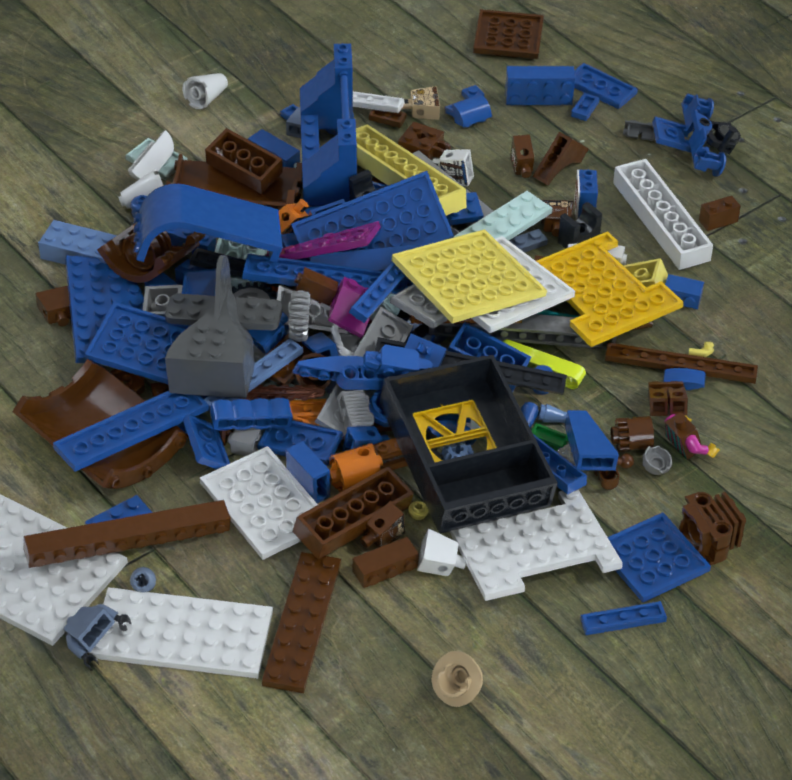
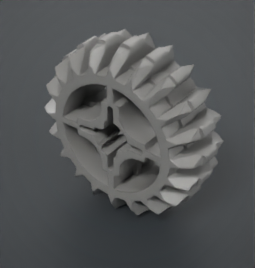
M301 290L293 291L290 301L289 338L295 342L308 339L310 294Z

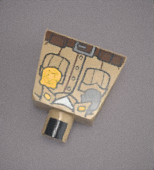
M437 86L411 90L410 99H404L405 104L402 109H411L413 118L439 120L440 103Z

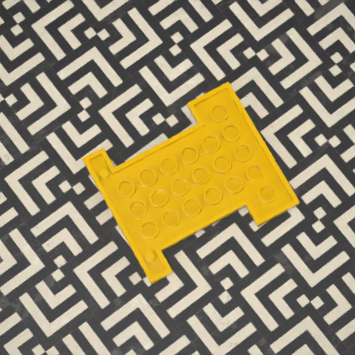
M608 231L536 261L575 290V296L566 301L581 316L570 320V327L590 347L683 308V301L662 281L645 287L608 252L618 247V240Z

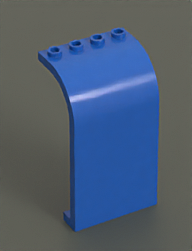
M168 184L152 191L143 201L139 213H135L133 223H135L133 231L135 233L134 252L136 253V260L144 262L148 248L157 235L166 230L176 228L187 229L269 251V260L277 263L283 248L278 209L184 184Z

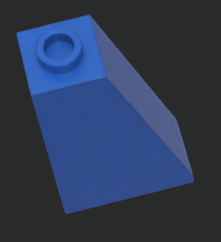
M567 410L564 426L576 470L616 471L619 454L589 413L581 410Z

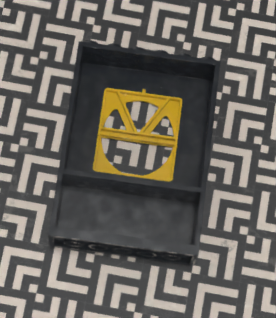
M494 355L481 356L471 360L426 368L421 371L408 372L384 379L379 404L439 534L551 507L557 481ZM444 414H459L456 434L436 421L435 418ZM466 418H470L481 428L464 431ZM430 426L443 435V437L426 440L427 427ZM486 436L487 440L486 451L444 461L431 451L432 448Z

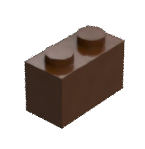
M732 195L701 204L699 221L707 231L736 223L739 220L741 206Z

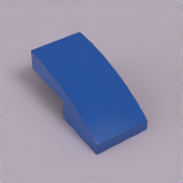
M687 368L665 369L664 382L683 381L686 390L705 388L706 374L704 371Z

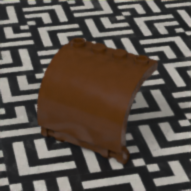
M135 224L98 248L97 251L116 274L126 280L143 283L152 280L200 245L199 241L205 237V234L194 231V233L186 237L185 246H171V251L168 250L162 256L156 258L154 266L147 270H138L133 267L123 254V242L134 233Z

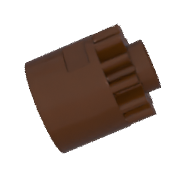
M650 416L632 417L631 419L616 418L615 426L610 429L612 444H617L616 449L618 452L646 450L647 447L650 446L652 448L654 446V429Z

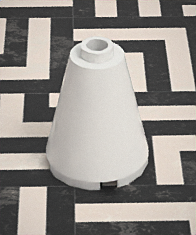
M221 73L192 76L183 83V95L185 99L189 100L191 107L201 110L207 107L227 88L228 82Z
M157 169L152 170L120 192L121 196L118 198L122 207L126 206L127 209H130L131 201L139 195L148 196L155 189L164 186Z

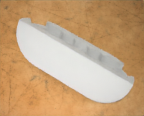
M166 130L160 134L155 142H150L129 167L128 171L131 177L139 180L152 170L157 169L159 171L170 158L174 150V144Z

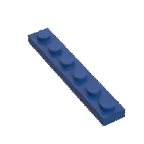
M392 262L351 307L349 313L365 323L406 275Z

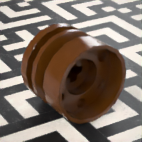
M167 231L160 233L152 240L144 262L136 260V253L134 252L135 233H132L125 239L122 247L126 260L138 270H147L154 266L156 258L162 256L168 250L171 251L172 244Z

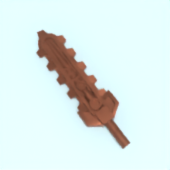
M259 384L248 392L247 398L240 399L285 398L289 401L294 399L306 401L324 396L325 390L317 388L316 385H309L307 387L302 385L294 387L282 385L276 387V385L271 384L269 386Z

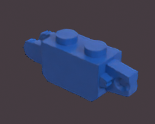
M384 345L379 352L366 351L363 355V365L375 368L376 374L385 377L421 371L434 366L431 361L419 358V353L414 349Z

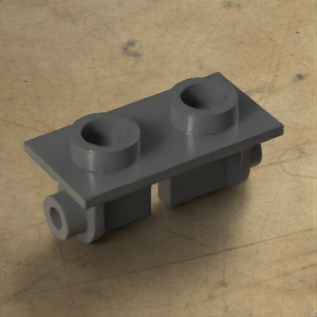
M625 120L623 135L638 139L639 133H641V139L655 140L652 123Z

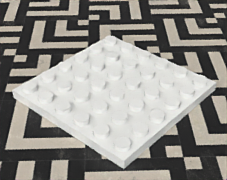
M501 236L495 240L547 289L546 296L471 319L489 333H492L573 298L575 290Z

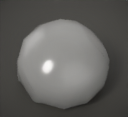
M659 445L652 448L650 446L647 447L642 457L643 466L646 471L653 475H661L668 472L672 466V457L669 452Z

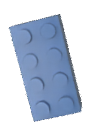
M53 220L38 242L40 259L65 265L66 255L96 257L100 262L106 264L97 249L117 235Z

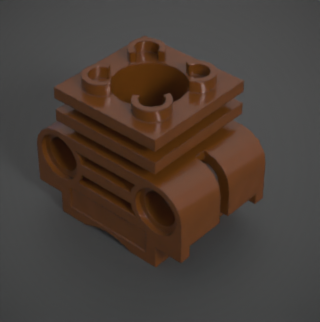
M697 492L685 496L687 504L682 507L683 519L681 520L679 531L710 565L723 562L728 557L729 549H734V544L737 548L741 546L746 524L745 515L738 510L734 500L726 492H723L721 497L719 494L715 495L714 499L706 492Z

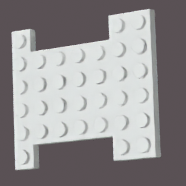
M579 490L568 495L560 491L558 498L562 505L449 531L453 540L459 544L458 549L464 557L466 565L485 601L525 592L522 577L595 560L602 573L622 569L621 559Z

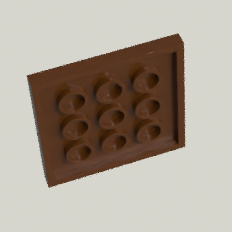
M480 9L473 53L538 59L544 15Z

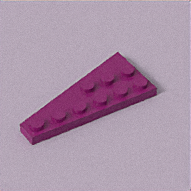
M379 221L343 230L335 234L327 233L321 238L282 248L279 258L296 260L368 246L381 228Z

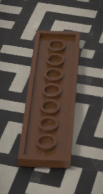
M301 552L262 678V686L299 693L305 692L341 567V558L324 556L318 560L311 553Z

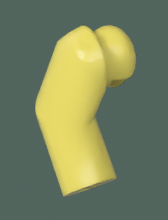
M705 342L704 347L701 349L689 348L688 355L708 357L714 352L713 342Z

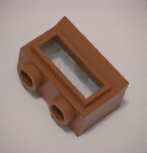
M396 438L373 445L376 455H380L383 461V466L380 467L381 470L387 466L391 470L408 466Z

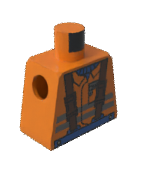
M300 199L297 203L286 204L278 211L281 234L293 233L294 230L291 224L308 218V214L305 212L308 208V203L305 200Z

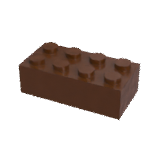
M228 128L205 149L207 164L260 194H263L283 173L282 159Z

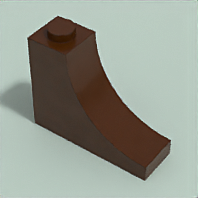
M559 131L533 177L549 186L553 178L564 167L572 163H581L589 148Z

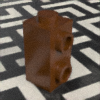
M304 267L302 273H297L294 283H296L295 291L309 292L310 298L330 306L335 297L339 282Z

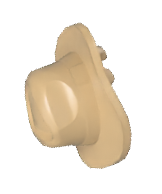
M451 651L443 655L436 663L432 673V685L435 693L444 703L454 707L466 705L474 700L483 683V674L480 667L471 656L462 651Z

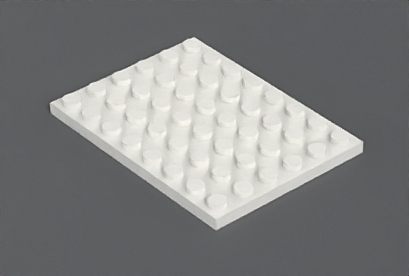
M0 494V619L53 646L65 633L64 627L67 624V619L70 616H74L81 607H88L128 563L127 557L113 552L101 556L97 555L29 568L23 549V537L65 529L67 527Z

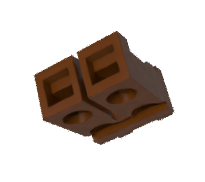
M683 381L648 382L650 416H668V404L670 415H676L680 412L687 415L688 397Z

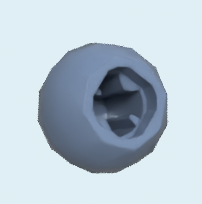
M140 567L131 574L130 583L137 592H150L156 585V576L151 569Z

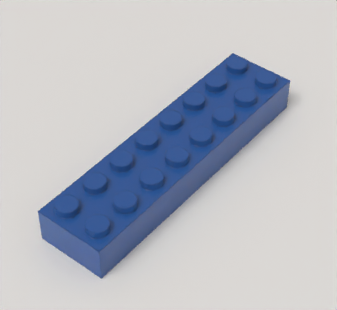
M534 435L557 481L559 489L568 495L587 485V475L581 470H576V466Z

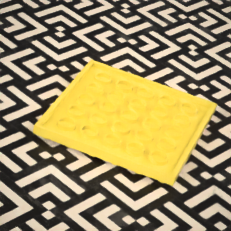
M485 229L392 254L391 261L451 323L546 296L547 289Z

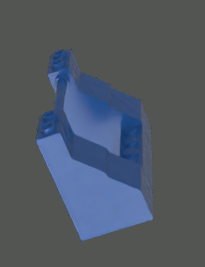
M351 43L334 44V60L317 72L315 77L300 87L303 200L308 203V206H323L344 199L345 203L350 201L349 177L357 174L355 119H353ZM319 129H337V135L322 145L319 150Z

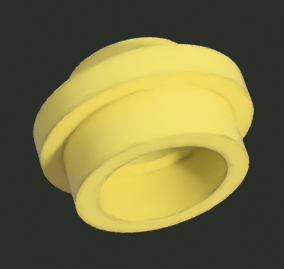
M416 501L409 505V514L415 520L424 519L429 512L424 502Z

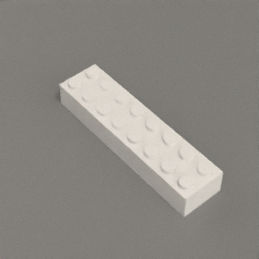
M647 159L615 167L614 185L678 270L711 261L713 244Z

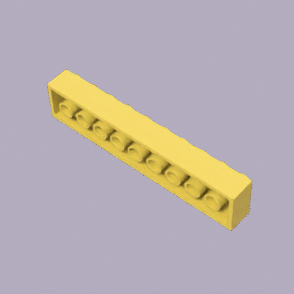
M368 124L356 128L357 165L364 170L368 169L373 176L388 186L428 171L445 215L457 213L459 210L467 208L466 189Z

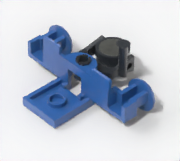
M687 94L681 103L685 125L654 117L652 124L656 143L691 152L694 168L706 172L707 168L712 169V174L715 177L722 174L726 165V155L723 152L730 155L741 138L739 131L736 127L731 126V123L709 120L714 110V101L711 98L704 100L698 98V95ZM692 131L693 134L691 135L690 139H685V137H687L689 133ZM707 142L709 146L717 148L720 152L718 154L709 152V147H703V145Z

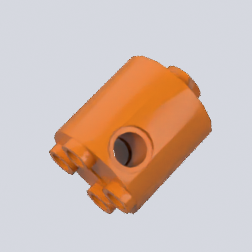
M366 444L331 455L329 457L330 484L341 493L380 471L383 461L380 455H376L373 444Z

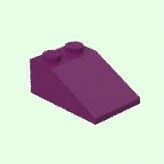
M344 277L338 285L337 293L332 300L328 321L362 338L369 319L363 323L350 314L349 311L368 288L359 285L353 279Z

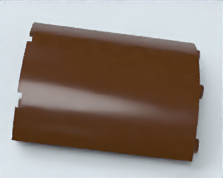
M179 154L178 160H175L174 168L176 173L172 184L193 186L275 208L278 211L286 204L297 203L301 199L299 192L303 187L302 163L297 162L296 168L283 167V173L263 194H260L210 166L206 161L184 160L182 154Z
M87 359L80 370L71 378L72 382L66 387L61 386L50 392L49 396L43 398L41 396L29 397L22 395L12 412L53 445V442L146 400L99 363ZM176 425L81 470L103 488L118 489L131 486L145 478H150L179 449L184 447L189 436Z

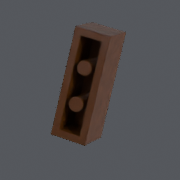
M405 537L352 558V572L362 587L366 588L418 567L419 553L409 538Z

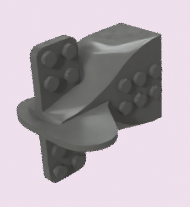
M220 255L218 258L215 296L177 293L169 299L165 312L166 321L170 324L190 326L175 339L165 357L170 393L247 398L255 365L253 339L248 330H275L279 326L283 312L281 301L275 299L239 298L233 295L229 261L226 255Z

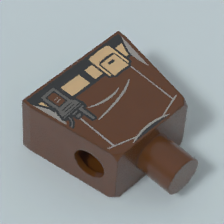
M542 200L552 207V213L540 220L543 231L552 232L553 236L558 237L560 215L566 213L572 218L574 202Z
M391 501L367 521V534L360 538L363 546L369 548L375 544L379 548L392 543L405 534L404 514Z

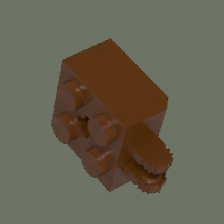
M414 121L398 140V145L410 153L419 150L430 160L434 157L440 158L445 150L452 149L450 144L444 142V131Z

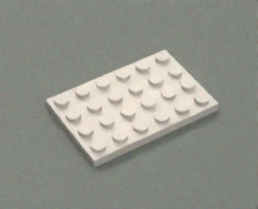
M268 446L200 477V484L214 501H225L231 517L230 521L262 560L300 542V539L292 532L296 518L318 505Z

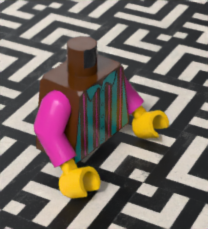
M680 412L676 415L672 414L665 419V436L686 460L696 454H708L714 458L720 451L713 443H710L709 446L701 444L698 431L691 423L692 419L688 418L687 415Z

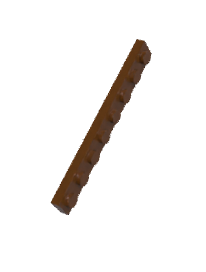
M609 342L605 361L663 370L672 368L695 369L704 371L708 377L753 384L756 383L758 365Z

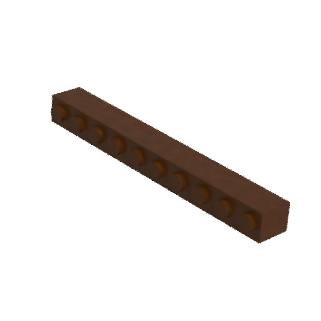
M219 500L26 535L23 537V549L29 568L42 567L48 564L63 563L75 559L101 556L107 553L122 552L134 548L229 531L231 517L225 501Z

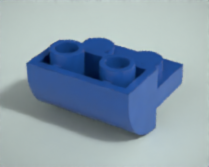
M481 94L445 106V113L454 117L455 123L464 128L470 127L476 122H484L492 117L490 105Z

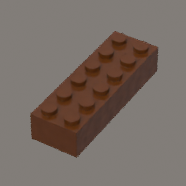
M387 466L297 516L292 532L319 560L366 533L367 521L390 501L401 512L408 509L414 493Z

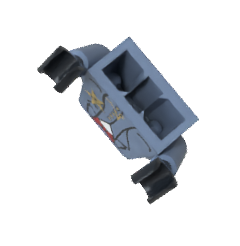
M99 604L92 607L83 606L74 616H70L67 619V624L64 627V631L68 634L66 636L67 646L79 659H83L88 670L93 671L89 666L91 661H95L98 665L99 662L94 655H87V652L90 653L115 621L118 622L119 628L122 631H127L128 629L124 622L132 624L127 614L119 616L117 611L104 604Z

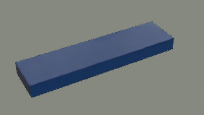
M661 601L582 614L580 620L585 634L592 635L666 622L667 616Z

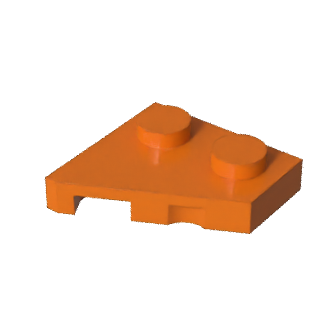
M298 399L289 401L293 416L292 420L320 426L315 423V420L326 403V399H308L306 401Z

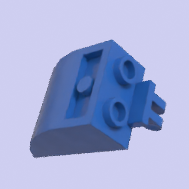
M216 269L185 271L182 294L215 296Z

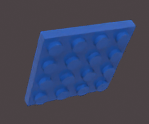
M664 512L607 537L622 561V569L615 571L642 603L709 572L711 565Z

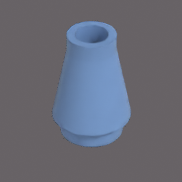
M541 404L538 420H542V422L565 423L567 412L549 404Z

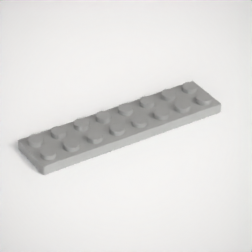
M380 307L353 356L363 357L366 351H375L378 337L405 342L413 325ZM336 383L315 423L325 428L342 431L344 434L343 439L345 440L346 429L337 400L340 392L345 391V389L340 388ZM364 390L365 395H368L369 400L377 391Z

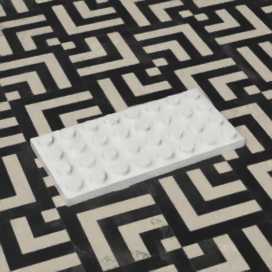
M108 587L103 604L117 611L119 616L127 614L132 624L124 622L128 630L122 631L119 628L118 622L115 621L89 655H94L96 659L258 679L273 607Z

